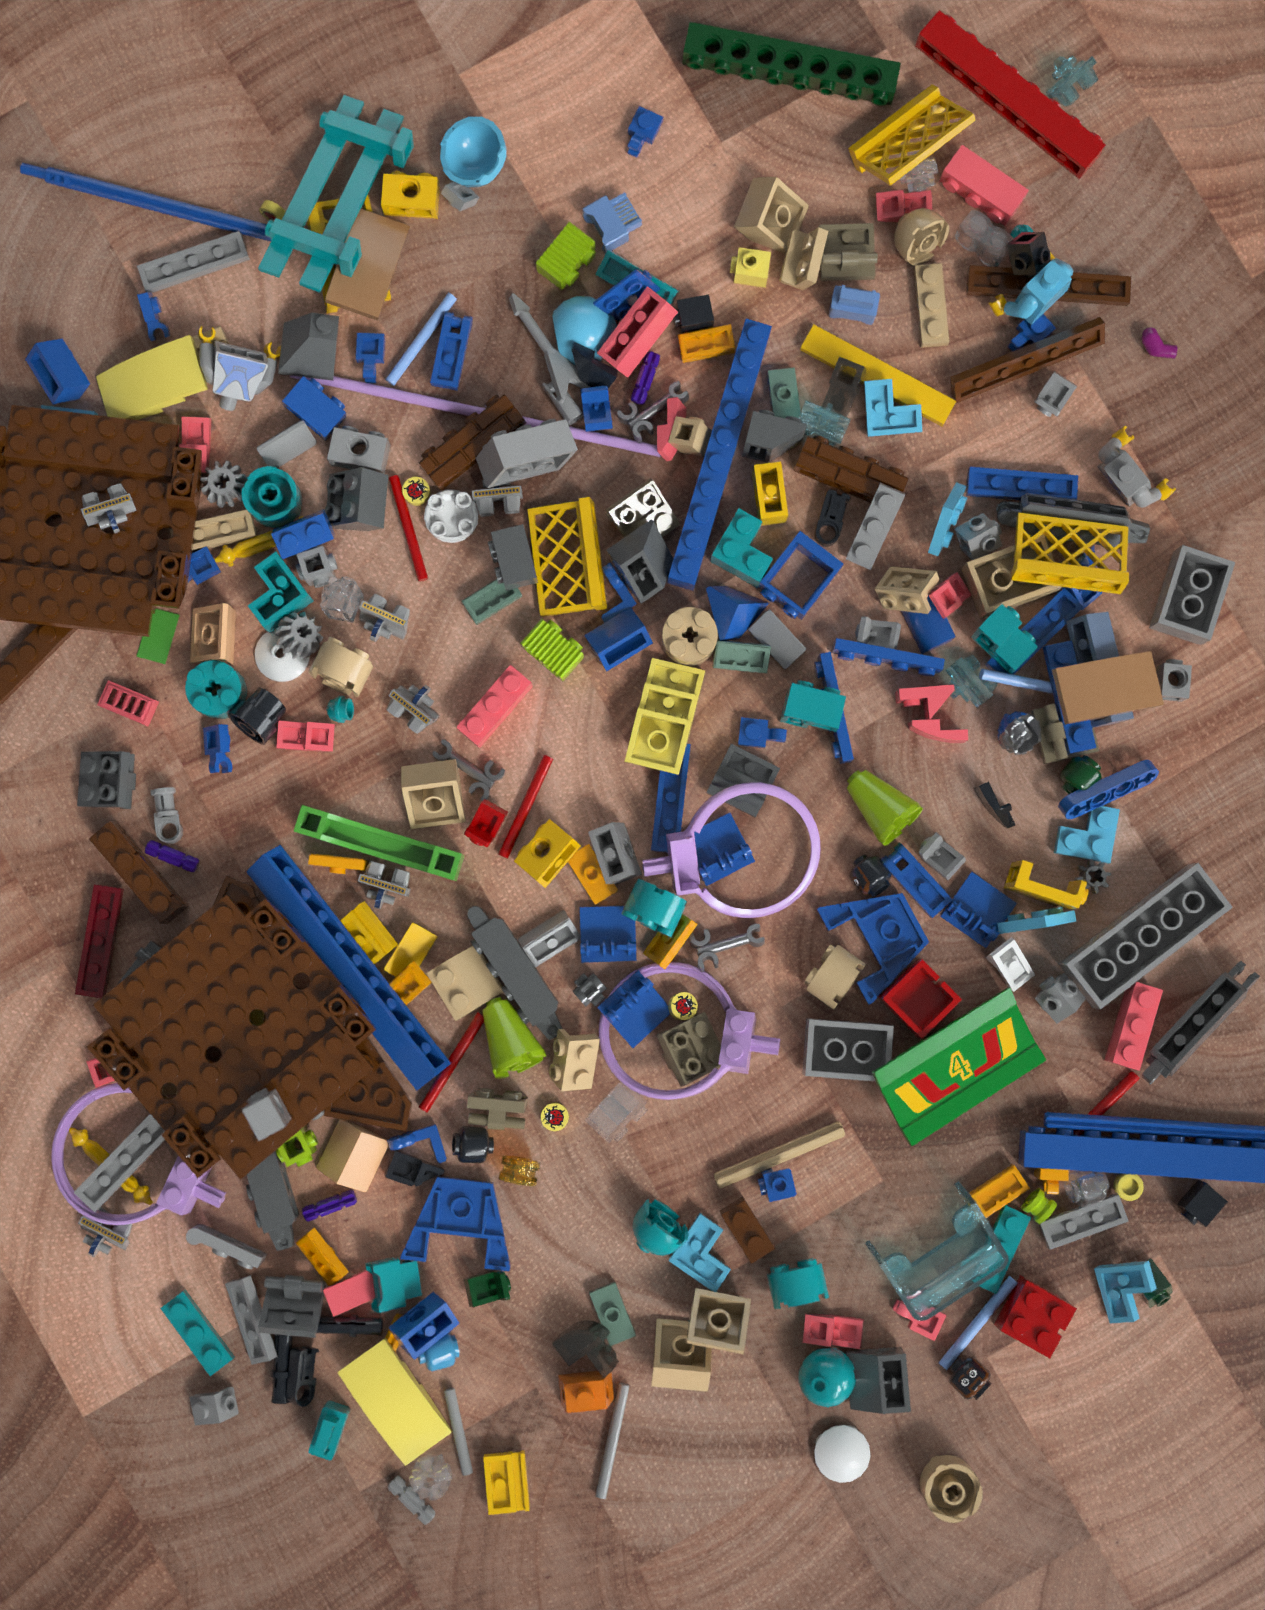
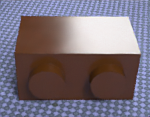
M743 1196L720 1210L722 1218L751 1264L775 1249Z

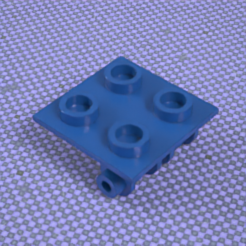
M636 269L594 301L593 304L606 314L612 315L616 321H620L625 317L647 286L654 292L659 291L660 287L651 281L652 276L647 270L642 272Z
M731 813L704 825L700 833L694 831L698 870L706 886L755 862L749 845L746 844Z
M971 872L940 917L984 948H987L990 942L994 941L999 935L997 923L1005 922L1007 916L1010 915L1017 903Z
M624 906L580 907L581 963L637 961L635 921L621 915Z
M639 970L632 974L597 1007L632 1048L639 1044L670 1015L668 1004L653 988L654 984L650 979L645 978Z

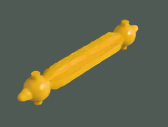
M272 531L242 541L233 549L223 545L220 554L214 558L215 562H223L231 567L234 565L233 562L236 558H246L276 547L271 535Z
M73 1127L69 1129L73 1146H82L85 1154L98 1166L109 1157L110 1154L96 1141L89 1139L86 1129L77 1130ZM133 1175L121 1185L124 1190L133 1193L135 1203H146L148 1205L153 1203L149 1187L139 1186L137 1179Z

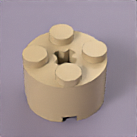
M686 607L675 611L669 615L663 627L662 646L665 653L671 660L680 665L693 667L702 664L712 655L718 638L716 624L708 612L699 608ZM686 632H691L693 636H696L692 643H689L687 638H682L686 636Z
M329 637L327 642H323L309 670V674L315 679L317 675H320L324 678L322 682L324 685L350 696L353 691L355 697H359L373 669L372 662L368 660L369 655L356 648L353 651L344 648V643Z
M830 945L821 957V962L823 963L821 968L818 970L814 967L805 980V984L808 986L806 990L833 1010L837 1006L834 1000L837 999L840 1002L857 979V975L860 972L857 970V967L863 970L866 965L840 945L836 947Z
M953 1455L935 1456L923 1469L920 1477V1490L929 1509L936 1517L946 1522L957 1523L976 1513L982 1501V1488L976 1474L966 1461ZM955 1485V1489L950 1488L949 1492L946 1491L947 1487Z

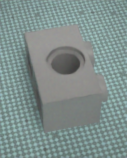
M342 426V429L334 427L327 460L331 466L350 470L363 467L385 474L391 444L388 438H385V435L380 432L369 431V434L358 432V429L351 426ZM357 445H366L364 453L359 455L353 453Z
M612 822L588 832L606 884H619L642 875L624 823Z
M264 1088L253 1094L251 1098L247 1099L248 1105L242 1110L258 1141L284 1128L292 1119L276 1088L270 1092Z

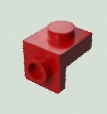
M484 799L471 824L466 828L464 835L469 837L470 841L474 844L488 847L496 838L508 811Z

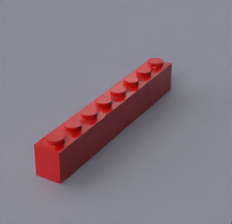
M939 10L919 33L915 44L917 49L1079 180L1101 155L1106 144L1103 143L1098 134L1087 130L1082 126L1077 117L1069 115L1061 109L1056 100L1048 98L1040 92L1039 87L1035 83L1028 82L1019 75L1018 70L1014 66L1007 65L998 57L994 50L986 48L978 42L976 36L957 25L956 20L952 16L945 15Z

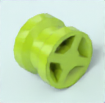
M1037 1188L1025 1199L1021 1209L1026 1213H1031L1034 1216V1220L1041 1224L1054 1212L1057 1203L1053 1199H1047L1044 1191Z

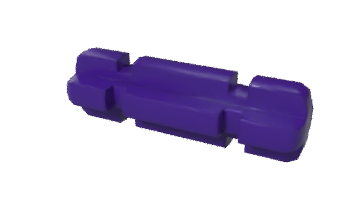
M652 351L646 353L644 364L640 369L635 384L636 388L633 389L631 395L632 402L640 405L645 403L647 391L651 387L656 372L655 368L658 367L660 361L659 354Z
M150 840L145 848L147 855L152 857L158 856V859L177 867L182 866V869L189 872H195L199 864V859L189 855L186 856L183 852L165 845L162 846L161 843Z
M350 1189L342 1192L340 1196L337 1194L318 1201L316 1205H307L302 1209L304 1219L309 1222L317 1219L319 1215L323 1217L343 1209V1206L347 1208L355 1205L357 1197L355 1192Z

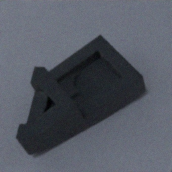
M574 342L572 344V353L580 381L589 387L607 386L609 389L617 378L618 370L594 359L595 351Z
M989 782L974 788L984 807L1001 825L1007 829L1015 826V821L1010 814V811H1012L1011 804L1007 803L1000 806Z
M394 1150L384 1176L408 1186L415 1185L417 1187L437 1175H442L445 1170L415 1156Z

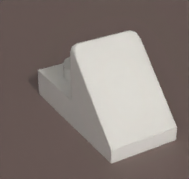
M1012 937L986 957L997 968L1006 985L1013 992L1035 976Z

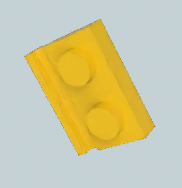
M365 901L357 905L354 910L350 911L340 920L374 965L398 946V943Z
M525 1450L513 1453L484 1454L488 1515L514 1513L522 1510L529 1511L530 1502Z

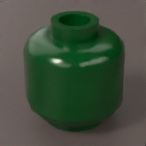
M1086 755L1073 757L1060 773V779L1064 783L1062 789L1068 794L1077 790H1087L1102 779L1100 765Z

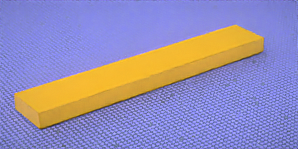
M814 324L800 348V351L863 385L864 381L892 379L893 401L900 405L921 404L922 416L941 427L956 403L954 399Z

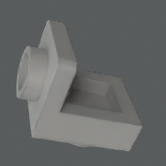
M1054 371L1035 400V403L1038 404L1037 409L1048 417H1051L1052 414L1058 417L1062 408L1077 388V385Z
M862 616L860 623L856 627L855 636L857 642L897 650L901 624L898 622L871 620L869 617Z
M937 832L932 837L925 839L921 844L919 855L923 862L947 881L966 861L965 857L947 844Z
M227 1387L218 1392L200 1393L189 1397L195 1425L221 1423L239 1413L233 1387Z

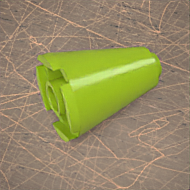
M857 770L847 780L849 783L847 787L849 794L877 840L884 846L903 833L901 830L906 825L910 826L923 810L918 802L867 770L863 772Z
M501 997L488 1001L486 1003L487 1007L483 1009V1017L494 1077L496 1079L509 1077L508 1071L520 1073L543 1061V1057L547 1056L544 1049L508 1000H502Z

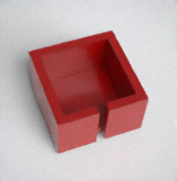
M917 959L878 997L920 1039H923L962 1000L944 981H938L936 984L933 982L937 981L940 976L923 959Z
M1020 1275L1017 1280L1018 1284L1011 1291L994 1325L1003 1333L1051 1359L1062 1338L1058 1331L1060 1329L1066 1331L1077 1308L1070 1302Z

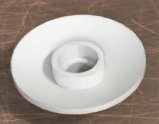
M275 630L271 633L266 632L259 639L255 648V661L258 669L267 678L278 682H287L299 677L307 668L310 656L304 659L301 656L293 659L291 652H288L281 658L276 657V651L280 648L284 649V646L276 645L279 637L274 634Z

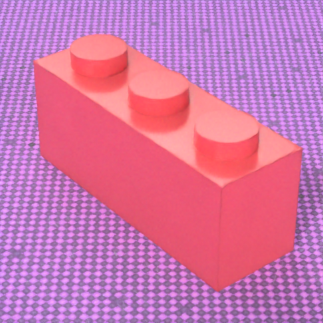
M961 145L940 178V182L943 183L945 189L951 193L959 194L965 198V201L971 207L981 209L987 213V216L993 222L1001 223L1004 226L1007 225L1029 191L964 145Z
M647 286L597 354L628 378L678 311Z
M510 665L456 728L480 749L533 688L532 682Z
M1135 982L1124 991L1104 1061L1140 1071L1163 990Z

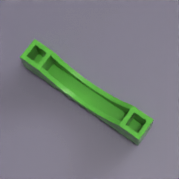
M304 805L301 806L294 828L296 833L456 882L465 856L462 853L394 834Z

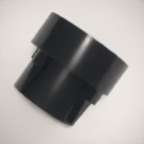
M259 687L247 701L240 700L228 713V717L246 736L261 745H265L277 731L275 724L286 712V708L272 693Z

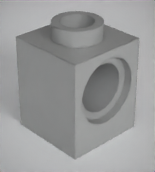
M1168 659L1166 663L1157 666L1156 674L1163 700L1182 702L1189 699L1192 665H1183L1182 660ZM1169 673H1172L1177 676V686H1173L1169 683Z

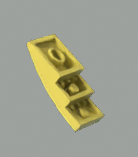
M191 335L138 354L96 376L107 416L140 420L163 412L162 408L186 401V396L208 390L200 367L194 339Z
M652 658L640 705L637 709L625 762L679 775L705 670Z
M387 1338L337 1372L371 1423L405 1466L453 1432L423 1385H419L404 1361L401 1362Z

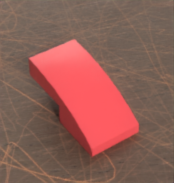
M903 190L876 193L877 220L881 222H899L904 214L920 208L933 210L931 190L905 194Z
M678 397L667 399V424L657 426V452L665 461H671L677 451L676 448L668 443L676 416L686 418V407Z
M182 417V444H179V447L201 450L202 473H207L205 469L209 466L211 418Z
M958 572L941 582L928 596L944 619L963 605L962 602L969 598L971 593Z
M940 719L912 720L908 723L909 730L932 740L948 743H965L968 741V729L940 730Z
M278 720L276 749L333 752L335 724Z
M367 1270L323 1289L333 1317L375 1298L373 1277Z
M806 1313L803 1343L827 1347L835 1345L861 1349L864 1319Z

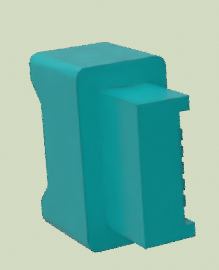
M390 1257L365 1263L366 1270L373 1277L375 1298L371 1303L372 1311L382 1313L406 1307V1299L422 1296L417 1261L408 1260L400 1262L398 1258Z
M330 1400L326 1402L322 1408L308 1450L309 1454L329 1461L333 1459L338 1450L339 1442L351 1410L350 1407Z

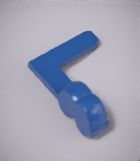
M611 562L602 567L623 602L602 615L601 618L604 623L628 608L637 605Z
M436 1124L387 1139L390 1150H398L411 1146L415 1142L430 1138L437 1161L442 1163L447 1159Z

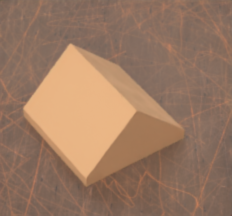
M221 603L193 609L190 663L201 664L206 661L216 660L233 665L236 611L229 604Z
M339 1119L316 1169L336 1184L367 1192L389 1147L386 1138L351 1121Z

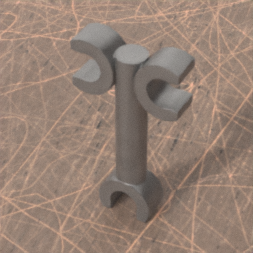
M679 381L673 382L669 387L667 395L639 414L637 406L632 402L629 403V409L632 412L630 415H624L622 411L618 410L619 421L628 425L633 431L636 442L641 443L642 437L639 432L647 430L650 435L654 434L652 424L648 420L667 408V399L678 397L684 404L688 401L689 394L687 391L679 395L675 394L681 389Z
M442 739L441 743L447 747V752L444 755H439L434 751L432 753L433 756L440 761L456 759L457 767L478 781L469 787L468 792L473 794L475 789L483 788L484 795L480 800H487L490 795L489 790L497 780L504 777L505 770L502 768L497 775H492L490 768L494 762L490 760L485 765L484 773L455 753L451 744L447 740Z
M760 924L751 925L747 933L710 943V933L707 929L704 930L705 939L703 941H697L694 934L691 933L689 940L699 957L698 969L704 972L703 962L706 960H711L714 967L718 968L719 960L715 953L745 944H750L753 947L764 945V937L756 939L752 936L753 933L760 931Z

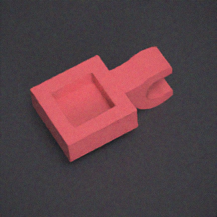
M897 1299L892 1308L895 1313L910 1319L907 1326L909 1329L935 1341L947 1316L943 1312L920 1301L915 1309Z

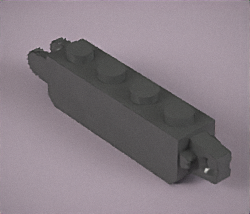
M1026 493L1020 497L1019 503L1002 501L996 507L999 522L1012 527H1016L1018 513L1127 526L1128 543H1146L1150 533L1149 524L1131 519L1129 512L1124 506ZM1024 522L1023 529L1030 537L1040 531L1033 523ZM1054 526L1049 529L1058 541L1067 535L1061 527ZM1080 530L1076 533L1085 544L1095 538L1088 530ZM1108 533L1104 536L1113 548L1120 544L1119 534Z
M470 907L467 916L475 929L471 933L474 937L470 941L479 955L484 952L490 961L486 964L487 968L494 978L500 976L505 984L501 988L510 1001L515 999L520 1006L517 1013L525 1024L530 1022L532 1026L536 1025L549 1040L555 1038L558 1029H563L555 1013L558 1008V1000L505 921L498 918L490 920L481 907Z
M1239 961L1229 973L1224 972L1151 1049L1150 1055L1146 1060L1150 1066L1142 1073V1078L1151 1085L1160 1075L1165 1078L1169 1075L1172 1076L1246 998L1247 991L1256 983L1260 975L1254 972L1247 977L1242 985L1237 982L1235 978L1244 971L1246 966L1242 961Z
M274 1151L247 1174L249 1184L246 1185V1190L250 1201L254 1200L257 1211L254 1212V1217L258 1228L262 1227L264 1234L269 1233L276 1250L280 1251L295 1245L292 1224L297 1220L299 1210L285 1164L280 1161L276 1151Z

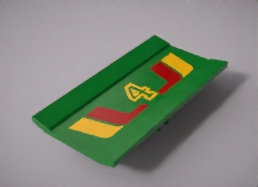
M1007 987L872 1073L903 1136L910 1146H914L1046 1061V1058L1035 1042L1017 1006L1011 988Z

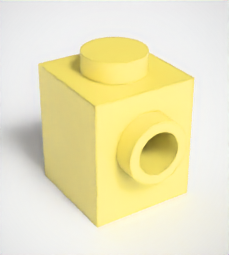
M739 247L738 256H732L730 273L735 274L734 283L766 287L771 252Z

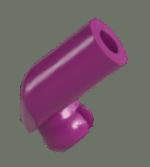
M1148 327L1142 332L1141 341L1150 356L1176 358L1177 345L1163 344L1155 328Z

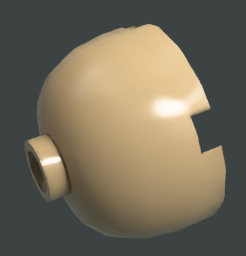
M926 208L916 209L904 214L898 222L894 235L897 251L911 265H920L934 256V254L929 252L935 249L936 246L940 248L943 246L949 233V225L941 215Z

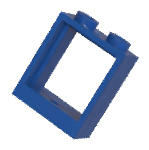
M799 531L761 580L758 588L762 590L760 592L761 595L772 603L777 601L781 604L783 612L793 619L798 617L802 620L841 570L844 563L803 532ZM796 549L828 573L802 608L770 584Z

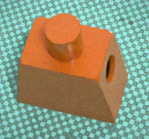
M611 1369L558 1375L561 1405L566 1413L607 1409L614 1400Z

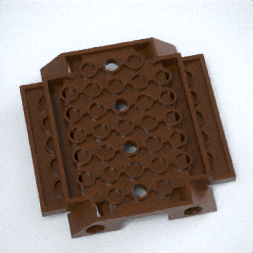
M18 405L11 406L7 435L6 427L0 425V508L5 510L4 517L0 519V620L150 637L152 616L155 614L156 606L180 608L187 591L195 525L201 494L202 451L177 447L180 433L179 425ZM121 484L127 494L130 493L136 511L126 514L128 521L118 524L120 532L105 533L100 528L99 523L88 526L81 511L84 508L82 496L92 492L97 493L101 503L111 499L107 490L110 486ZM59 515L62 518L59 525L55 527L47 525V519L50 516ZM169 528L173 530V535L170 539L162 540L158 537L159 531Z
M229 895L224 896L93 1005L113 1029H107L90 1043L87 1048L123 1091L127 1088L130 1089L165 1131L161 1136L197 1178L201 1177L219 1162L221 1156L241 1180L374 1068L356 1046L376 1030L375 1026L361 1005L298 930L267 899H264L245 915ZM297 973L308 975L310 983L307 988L300 989L295 985L294 977ZM260 1009L265 1013L266 1020L262 1025H255L251 1021L250 1014L253 1010ZM210 1046H217L221 1050L222 1056L219 1061L213 1062L207 1058L206 1051ZM165 1083H173L177 1087V1095L174 1098L164 1096L162 1088ZM264 1088L268 1092L276 1088L292 1119L284 1128L258 1141L242 1110L248 1105L247 1099L251 1098L253 1094Z

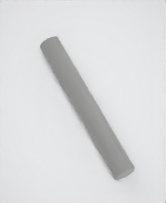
M448 1388L444 1390L460 1468L463 1476L473 1473L457 1396L455 1388Z

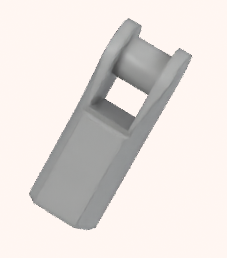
M552 381L548 384H542L544 391L564 420H567L568 425L574 424L583 417V413L568 391L565 401L559 403L558 399L553 395L555 389Z

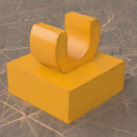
M1034 1168V1177L1043 1180L1044 1192L1047 1194H1058V1181H1068L1069 1170Z

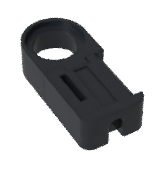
M832 489L827 491L814 534L817 543L821 546L829 547L837 542L844 523L842 520L847 506L846 502H849L851 499L850 495L845 493L839 495L837 491ZM829 526L833 528L835 537L832 540H824L820 536V529L822 527Z
M301 1346L291 1349L286 1397L292 1404L305 1407L314 1398L316 1378L313 1376L316 1353L319 1352L317 1348ZM304 1385V1394L300 1399H297L298 1389Z

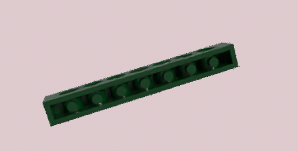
M689 22L682 65H687L694 70H701L702 68L713 70L720 75H739L745 80H764L771 85H790L797 90H816L823 95H842L854 101L860 99L867 100L875 105L883 106L886 104L892 105L901 62ZM709 48H714L718 52L711 54L708 53L706 50ZM735 53H740L744 57L737 59L734 58L732 55ZM761 58H766L770 61V63L763 64L758 60ZM785 64H794L796 68L789 69ZM817 68L823 73L815 74L811 70ZM843 73L849 78L841 79L837 75ZM864 79H872L875 84H867Z

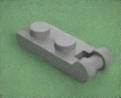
M204 1224L196 1225L188 1230L186 1234V1240L189 1244L197 1245L203 1243L211 1247L214 1254L227 1258L229 1255L237 1259V1263L247 1269L260 1267L267 1253Z

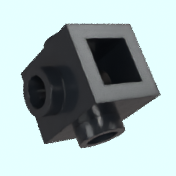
M1022 232L1007 244L1009 261L1014 275H1025L1028 278L1035 277L1051 261L1045 232Z

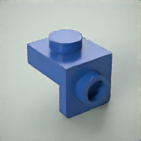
M608 387L582 388L581 398L586 432L613 429Z
M770 1168L761 1171L762 1178L757 1179L761 1196L767 1195L769 1202L796 1196L790 1168L773 1171Z

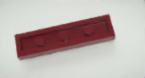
M95 884L93 886L75 995L102 998L106 995L124 893L122 888Z

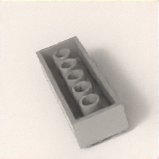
M1199 863L1188 864L1065 958L1059 965L1070 980L1077 985L1090 1006L1094 1009H1102L1233 907Z

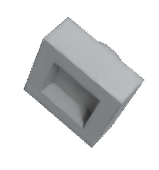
M456 182L446 184L441 192L449 204L459 211L475 206L479 199V196L469 187Z

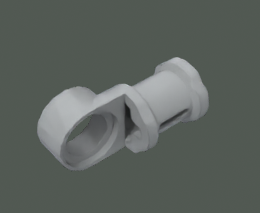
M174 787L151 790V796H154L156 812L153 816L156 835L167 844L177 843L183 836V827L179 822L178 811L175 810L173 794L176 793ZM172 823L176 826L177 833L173 838L166 839L163 836L162 829L166 824Z

